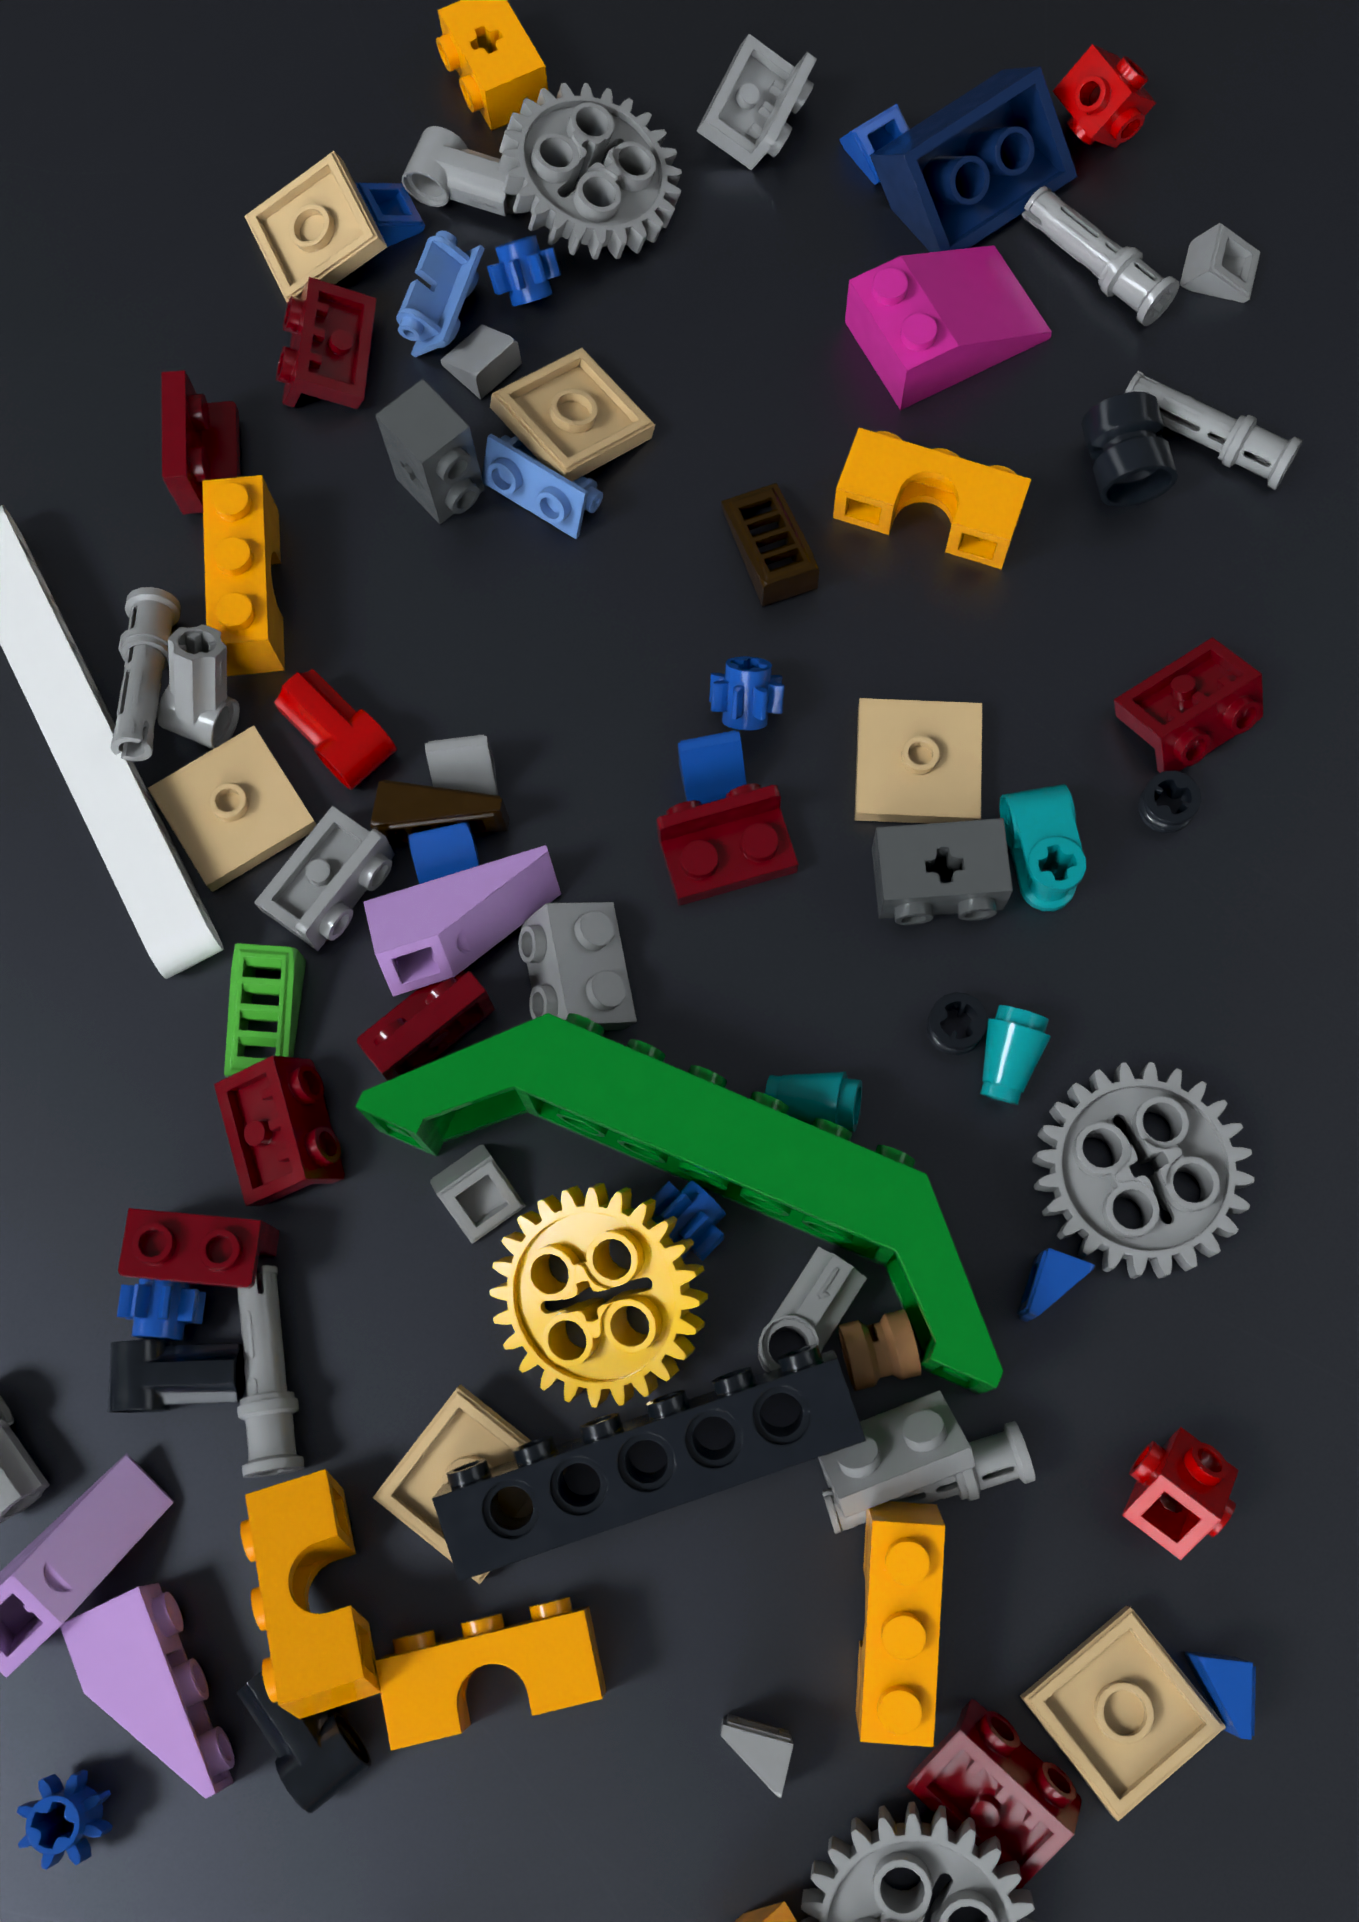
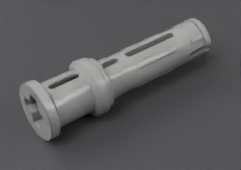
M1047 186L1039 188L1030 197L1024 207L1026 211L1022 213L1023 219L1042 231L1050 240L1099 278L1098 284L1102 293L1107 297L1116 295L1135 310L1139 323L1143 326L1152 324L1169 307L1178 292L1179 281L1173 276L1162 277L1142 261L1143 253L1139 249L1130 246L1122 248L1075 209H1072Z
M1138 371L1133 376L1125 393L1137 391L1152 394L1158 401L1165 427L1219 452L1218 459L1222 461V465L1231 468L1236 464L1267 479V487L1274 490L1281 483L1303 442L1302 439L1295 436L1287 440L1257 426V418L1251 415H1247V417L1241 415L1238 419H1235L1189 395H1185L1145 376L1141 371Z
M140 587L132 590L127 595L125 611L129 617L128 630L120 636L118 647L125 661V670L121 683L116 726L110 748L117 755L121 753L122 743H124L121 758L128 761H143L152 755L162 671L169 665L168 637L171 636L172 626L179 621L181 612L178 599L171 593L154 587Z
M269 1265L261 1267L262 1272L257 1273L255 1284L252 1288H237L247 1397L240 1399V1406L237 1407L238 1419L245 1421L248 1462L242 1465L243 1478L281 1475L305 1468L304 1457L296 1454L293 1414L299 1411L298 1398H295L294 1392L287 1391L277 1284L278 1267Z
M1016 1421L1005 1423L1003 1432L969 1442L976 1464L975 1467L890 1501L927 1504L959 1495L961 1500L968 1499V1501H973L980 1498V1490L1015 1479H1020L1024 1484L1035 1481L1032 1461ZM832 1488L822 1490L835 1534L866 1523V1510L844 1518Z

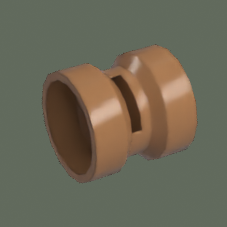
M904 1309L885 1313L879 1322L871 1325H865L859 1320L838 1325L842 1353L854 1391L874 1387L881 1377L893 1375L899 1380H904L921 1375V1364L914 1333Z

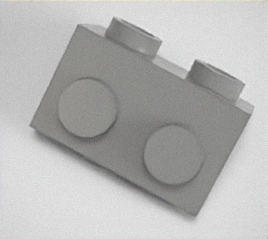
M748 34L740 44L696 131L750 170L757 165L766 153L775 157L792 131V126L786 123L790 112L796 114L813 89L814 83L807 78L817 58L807 52L794 67L751 34Z
M332 806L254 903L266 915L319 951L327 939L330 941L335 940L344 932L353 917L352 908L366 890L373 891L383 883L391 870V859L395 853L384 834L375 828L368 831Z
M613 902L546 903L525 920L524 924L521 925L518 945L520 956L527 963L532 989L529 1000L532 1019L549 1013L566 1020L569 1013H574L598 1023L605 1030H622L637 1022Z
M940 1390L861 1421L860 1425L866 1441L818 1457L829 1489L832 1488L844 1518L976 1466L971 1446Z

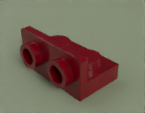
M309 277L300 298L290 297L285 312L283 331L292 333L290 348L283 347L276 373V381L285 383L283 405L294 408L301 393L354 409L360 407L365 395L377 298Z
M185 370L161 372L162 479L182 514L203 513L202 481L240 477L239 410L233 401L207 403L203 393H196Z
M1212 637L1115 698L1116 717L1155 748L1157 771L1159 773L1163 771L1179 772L1187 766L1198 763L1207 753L1235 735L1248 731L1263 717L1262 673Z
M756 783L742 785L728 792L724 799L703 805L697 800L676 804L666 811V815L656 819L659 843L679 906L798 872L799 864L780 809L781 795L777 785L763 788L760 784Z
M462 971L455 977L417 989L357 1038V1044L388 1081L429 1064L491 1014L495 1008L486 990L470 971L468 973Z
M272 1055L214 1084L245 1206H264L310 1184H333L344 1179L345 1173L340 1159V1143L330 1123L323 1097L324 1085L311 1059Z
M128 1208L118 1273L127 1278L250 1289L255 1284L259 1255L276 1257L280 1231L262 1220Z
M971 1699L962 1709L956 1726L912 1772L906 1786L934 1813L939 1805L945 1806L947 1824L953 1831H956L968 1817L973 1818L976 1829L975 1844L977 1846L986 1839L996 1836L1000 1840L1002 1852L996 1866L1015 1860L1020 1866L1022 1879L1015 1889H1022L1075 1835L1082 1799L1076 1792L1072 1781L1063 1770L1053 1763L1043 1762L1020 1741L1016 1730L1006 1718L997 1712L987 1711L974 1699Z

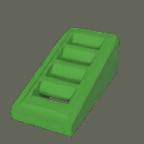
M235 944L230 978L224 1076H232L266 1059L244 1057L245 1046L276 1048L275 1056H294L306 959L298 949L286 946ZM256 970L281 971V979L256 978ZM253 994L279 996V1006L251 1004ZM249 1020L278 1022L277 1032L248 1030Z

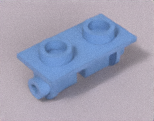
M443 230L438 231L435 236L427 239L415 273L431 285L429 289L418 279L412 281L396 316L399 324V334L408 340L416 341L411 355L414 357L437 348H445L457 335L461 324L458 316L464 300L474 290L479 279V273L476 270L485 249L482 245L463 252L457 247L458 241L456 237Z
M493 434L488 435L482 470L483 484L577 539L580 535L584 511L587 510L590 513H594L602 502L603 492L597 489V482L583 476L573 482L543 465L517 436L511 438L504 435L498 438Z

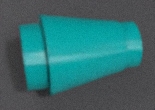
M998 1006L995 1019H988L981 1095L1018 1105L1021 1093L1024 1092L1051 1038L1050 1035L1045 1033L1049 1022L1048 1018L1016 1007Z
M846 1071L769 1076L765 1094L787 1104L790 1107L787 1115L810 1125L813 1124L815 1118H822L834 1122L849 1131H856L862 1102L861 1080L847 1078Z

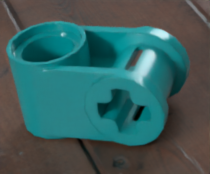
M1060 784L1002 794L999 803L1000 818H1004L1007 846L1011 851L1020 892L1024 900L1031 907L1040 911L1054 912L1064 908L1072 900L1077 885L1081 882L1086 871V857L1076 826L1073 799L1067 785ZM1043 868H1049L1050 870L1041 872ZM1063 877L1062 880H1055V878Z

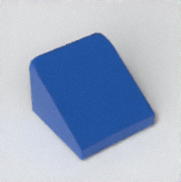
M895 104L853 129L839 140L848 155L870 181L876 185L880 180L870 155L910 129L898 104Z
M355 183L387 247L423 232L425 224L402 183Z
M734 730L687 739L678 743L679 768L686 801L697 800L702 804L724 799L731 790L746 785L739 731L736 732Z
M467 822L413 833L408 836L419 884L480 865L475 838L470 824Z
M1051 1248L1042 1251L1034 1257L1017 1311L1018 1319L1028 1322L1038 1317L1095 1268V1265Z
M1185 1651L1188 1664L1210 1707L1226 1726L1224 1731L1240 1739L1252 1740V1736H1255L1256 1666H1253V1662L1235 1656Z

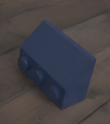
M1041 66L1001 70L870 155L890 208L929 252L970 248L1026 211L1024 209L1026 203L1039 188L1047 186L1052 192H1055L1078 177Z

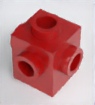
M1094 44L1089 47L1052 91L1072 115L1067 121L1069 127L1088 145H1092L1094 141L1117 148L1120 143L1131 139L1141 129L1145 121V115L1156 104V101L1143 87L1149 81L1147 75L1132 59L1127 56L1120 59L1117 55Z
M1180 1427L1162 1447L1155 1441L1150 1442L1135 1460L1129 1475L1137 1481L1122 1516L1179 1560H1182L1207 1534L1210 1537L1216 1536L1231 1518L1236 1508V1503L1229 1497L1239 1470L1228 1463L1214 1447L1200 1442Z

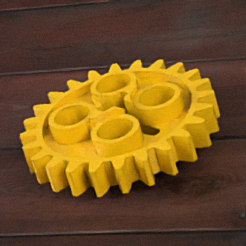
M598 1183L589 1187L586 1198L578 1185L562 1191L561 1202L554 1195L538 1201L540 1215L531 1210L517 1218L518 1224L524 1233L515 1231L503 1237L501 1241L514 1256H505L493 1262L492 1268L508 1277L507 1282L490 1290V1296L507 1301L508 1309L493 1318L494 1323L501 1325L512 1324L515 1331L503 1344L505 1350L523 1346L527 1355L522 1360L519 1370L523 1373L538 1364L544 1369L540 1388L545 1391L558 1380L563 1381L564 1400L569 1403L578 1397L584 1388H587L591 1407L595 1408L607 1400L610 1391L618 1406L626 1404L634 1397V1387L643 1397L650 1395L658 1387L657 1377L667 1382L679 1371L674 1358L685 1360L694 1352L695 1347L684 1335H695L705 1325V1321L689 1312V1309L700 1306L708 1299L707 1293L692 1289L689 1285V1281L705 1271L704 1266L684 1264L681 1257L693 1246V1240L684 1239L675 1243L672 1241L669 1234L674 1229L678 1220L675 1216L667 1218L658 1224L652 1220L656 1200L651 1198L640 1204L637 1208H631L632 1193L631 1188L628 1187L617 1191L610 1202L604 1183ZM611 1239L621 1241L628 1248L631 1254L630 1269L619 1267L612 1260L609 1251ZM550 1254L560 1257L565 1262L569 1275L567 1283L558 1281L552 1275L549 1269ZM647 1277L652 1281L651 1289L642 1288L622 1291L606 1303L603 1298L596 1297L560 1310L548 1311L545 1308V1301L573 1298L589 1287L593 1291L599 1292L640 1278ZM628 1306L636 1307L646 1315L649 1321L648 1334L636 1332L630 1326L626 1312ZM567 1320L577 1323L583 1329L586 1336L585 1348L578 1347L569 1340L566 1333Z

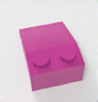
M995 245L903 255L849 280L845 323L900 410L1051 338V329Z

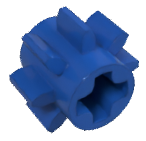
M536 235L495 247L499 263L487 266L495 294L500 295L508 292L512 306L530 303L553 294L549 279L561 276L553 247L540 250Z
M750 656L730 658L726 661L725 674L711 673L709 695L711 711L722 712V723L727 727L737 730L762 729L767 726L768 713H783L785 685L782 684L783 676L771 675L772 664L765 659Z
M690 1180L681 1191L668 1181L652 1197V1199L656 1200L653 1213L655 1217L652 1220L658 1224L667 1218L675 1216L678 1220L669 1237L674 1243L684 1239H692L694 1242L693 1246L681 1256L682 1259L692 1251L701 1261H704L724 1240V1234L716 1225L726 1216L725 1211L693 1180Z
M139 1279V1284H121L117 1317L133 1320L131 1337L183 1341L185 1325H188V1323L202 1324L206 1292L190 1289V1283Z
M83 1769L72 1774L66 1782L65 1789L60 1778L55 1774L39 1780L38 1789L43 1799L40 1801H29L18 1806L17 1813L27 1818L25 1826L26 1836L20 1840L18 1846L20 1849L32 1846L36 1851L42 1853V1869L47 1870L59 1863L65 1850L69 1859L75 1865H78L92 1856L91 1846L87 1838L101 1837L112 1830L113 1825L102 1819V1803L110 1797V1790L97 1793L91 1787L86 1786L88 1781L87 1770ZM66 1805L64 1818L56 1815L57 1808ZM66 1820L74 1823L73 1830L67 1833L64 1832Z

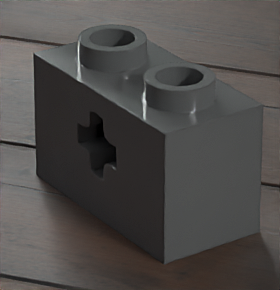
M421 379L375 416L396 479L441 525L453 514H461L467 511L485 489L470 427L424 379Z
M1004 818L876 828L872 844V857L879 919L895 918V922L900 925H918L931 921L933 915L958 913L959 918L962 920L975 921L993 917L997 914V910H1004L1013 891ZM932 868H942L944 876L951 878L950 883H940L938 873L931 872Z

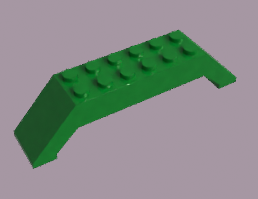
M547 1013L363 1091L355 1106L379 1132L436 1157L446 1141L528 1112L687 1182L693 1180L703 1189L883 1266L902 1308L907 1313L913 1333L921 1348V1370L978 1395L998 1387L1003 1369L926 1173L913 1168L916 1162L914 1158L900 1150L885 1145H878L874 1152L850 1142L852 1133L834 1122L815 1118L813 1124L810 1125L787 1115L790 1107L777 1098L757 1091L752 1092L750 1099L726 1089L727 1080L709 1069L691 1065L688 1072L664 1063L666 1055L654 1046L636 1039H629L627 1046L603 1037L605 1029L598 1023L574 1013H569L566 1020Z

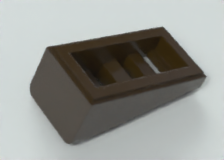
M777 483L721 501L722 510L762 607L818 588L819 567ZM770 504L771 511L743 519L741 513ZM776 521L779 528L752 536L749 531ZM785 540L786 545L763 553H760L758 549L759 547ZM788 557L793 559V563L769 570L767 567L770 563Z
M383 780V782L379 781L371 817V829L375 828L384 834L389 844L409 843L408 836L410 834L464 822L470 824L473 835L508 831L510 819L503 799L500 796Z

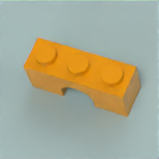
M859 427L836 487L833 518L889 535L895 517L904 507L919 502L930 503L942 509L951 522L945 553L1002 570L1024 506L1031 479L1017 475L1013 470L1005 466L983 465L960 458L956 453L948 449H930L903 441L899 436L891 432H873Z
M263 475L202 481L206 626L220 631L221 641L227 646V676L285 671L283 616L275 599L271 576V564L281 563L279 510Z
M324 1469L245 1494L249 1519L241 1521L240 1533L247 1558L250 1562H256L259 1587L251 1590V1605L259 1629L267 1631L270 1657L264 1658L262 1661V1676L271 1702H278V1706L296 1718L302 1719L379 1694L380 1687L375 1664L376 1658L369 1622L351 1605L328 1613L315 1614L311 1613L308 1603L309 1589L318 1572L331 1562L356 1554L344 1489Z
M887 1501L866 1510L863 1563L865 1576V1624L863 1640H859L855 1709L860 1742L934 1747L945 1523L937 1504Z
M564 1597L529 1606L532 1620L504 1626L502 1613L461 1623L463 1636L436 1643L434 1630L393 1639L394 1653L375 1661L391 1751L463 1733L471 1725L466 1700L468 1682L478 1667L488 1664L506 1666L520 1676L527 1689L532 1716L603 1699L607 1690L589 1606L572 1609L570 1597Z

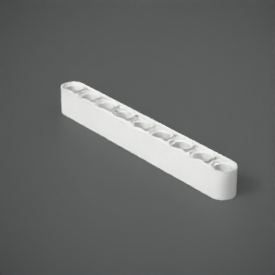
M1 505L0 645L150 958L160 974L165 979H168L223 951V944L134 762L121 758L124 743H122L121 753L115 755L110 747L116 725L22 533L4 505Z

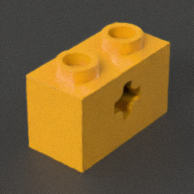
M460 0L438 10L442 36L436 38V44L441 59L449 72L457 70L461 77L459 79L460 88L471 112L480 110L491 131L509 124L511 114L513 112L520 113L525 98L537 102L542 88L549 91L546 66L507 0Z

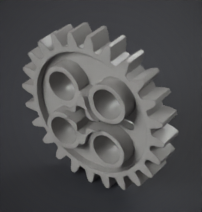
M561 83L557 98L547 89L542 88L537 102L525 98L520 113L513 112L511 114L499 149L502 156L498 172L506 175L502 188L503 193L517 195L512 209L513 212L525 213L530 211L532 217L528 229L534 231L543 226L547 227L550 230L547 241L549 245L552 246L561 237L568 239V249L571 255H575L580 244L588 245L589 252L595 260L598 259L603 246L608 247L615 259H620L625 245L637 254L641 251L645 239L654 243L662 227L667 228L674 213V207L681 194V189L676 186L682 175V170L672 166L677 151L673 148L661 147L667 134L665 129L650 131L647 126L652 115L649 112L637 117L631 114L633 100L630 98L623 101L620 106L614 104L612 91L609 88H606L603 92L601 99L593 97L588 83L583 84L579 96H574L566 83ZM608 151L605 161L602 165L601 162L604 158L605 153ZM578 177H579L580 180H579L578 183H577L576 189L573 191V189H574V187H575V185H576L577 179H578Z
M1126 1062L1121 1063L1115 1069L1114 1083H1111L1100 1069L1096 1070L1089 1077L1092 1093L1082 1085L1075 1083L1067 1091L1069 1100L1074 1108L1067 1104L1056 1102L1050 1109L1049 1113L1061 1127L1044 1125L1038 1132L1037 1136L1053 1146L1052 1149L1037 1152L1032 1158L1033 1163L1050 1169L1049 1175L1042 1177L1034 1184V1190L1053 1192L1055 1200L1042 1213L1044 1216L1064 1215L1067 1222L1057 1234L1060 1240L1068 1238L1075 1233H1078L1083 1238L1077 1255L1079 1258L1083 1259L1097 1248L1103 1251L1102 1270L1105 1272L1113 1270L1122 1258L1126 1259L1130 1278L1136 1279L1142 1276L1147 1261H1150L1158 1279L1164 1278L1171 1274L1172 1257L1184 1271H1188L1198 1266L1194 1248L1208 1258L1221 1251L1212 1233L1229 1238L1238 1232L1239 1229L1226 1214H1241L1249 1210L1250 1204L1234 1194L1237 1189L1245 1188L1254 1183L1255 1177L1236 1170V1164L1251 1156L1252 1150L1243 1147H1232L1229 1140L1238 1134L1243 1126L1241 1123L1222 1125L1218 1120V1117L1228 1104L1225 1100L1217 1101L1208 1107L1201 1101L1207 1085L1205 1082L1201 1081L1188 1092L1181 1089L1182 1070L1178 1068L1164 1082L1158 1081L1157 1070L1153 1062H1148L1142 1068L1138 1079H1134L1132 1071ZM1144 1113H1156L1165 1118L1171 1130L1169 1141H1157L1147 1134L1143 1126ZM1117 1116L1123 1119L1126 1125V1136L1114 1125V1117ZM1097 1138L1108 1145L1112 1154L1110 1167H1096L1087 1160L1083 1152L1084 1139ZM1136 1161L1138 1164L1150 1162L1154 1173L1148 1178L1146 1175L1135 1178L1130 1171V1166ZM1176 1172H1186L1197 1180L1201 1190L1200 1199L1197 1203L1187 1202L1176 1193L1173 1185ZM1115 1198H1129L1140 1208L1142 1219L1138 1229L1125 1228L1116 1220L1112 1210ZM1159 1204L1165 1211L1169 1212L1172 1218L1170 1224H1165L1161 1220Z
M915 1802L908 1803L905 1822L895 1824L885 1805L880 1806L878 1829L872 1832L859 1818H853L851 1820L853 1845L851 1846L842 1839L832 1835L828 1842V1854L834 1865L814 1860L810 1879L819 1889H803L801 1909L812 1917L800 1921L923 1922L932 1897V1889L938 1877L946 1873L952 1879L943 1887L938 1897L936 1896L930 1909V1922H952L949 1918L952 1913L961 1907L967 1906L980 1909L986 1914L987 1917L983 1922H1037L1025 1918V1916L1035 1910L1031 1890L1014 1889L1022 1879L1020 1866L1017 1861H1009L996 1866L1002 1853L1000 1840L996 1836L986 1839L977 1846L975 1844L976 1829L974 1819L968 1817L956 1831L948 1829L946 1807L939 1805L934 1813L930 1824L922 1823ZM905 1867L919 1875L921 1881L910 1890L900 1891L888 1885L883 1877L894 1868Z

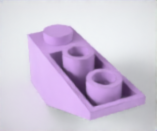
M544 845L364 901L375 956L392 996L455 977L524 924L525 920L544 904L551 903L559 897L561 891L547 846Z
M127 1453L0 1571V1672L6 1678L71 1616L174 1503V1500Z
M159 1583L138 1586L64 1622L60 1626L82 1690L86 1696L205 1799L234 1783L229 1771L235 1764L231 1744L221 1727L213 1728L203 1702L209 1697L207 1681L198 1662L193 1658L187 1659L178 1635L184 1628L182 1615L177 1602L169 1592L162 1593Z

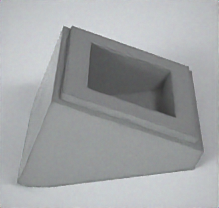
M1218 223L1191 241L1180 286L1191 292L1245 303L1251 297L1261 252L1226 226Z
M482 324L440 360L441 365L480 400L522 364L518 342L510 335Z
M483 734L428 741V743H425V752L433 787L498 796L495 762L487 736Z
M484 1145L477 1146L430 1180L437 1196L472 1244L526 1206Z
M727 1713V1717L723 1716L721 1737L778 1798H781L794 1744L789 1730Z

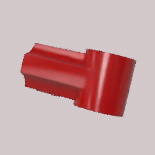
M314 669L294 674L282 685L281 692L274 701L282 715L315 747L314 751L323 764L351 791L397 751V747L388 734L363 709L355 711Z

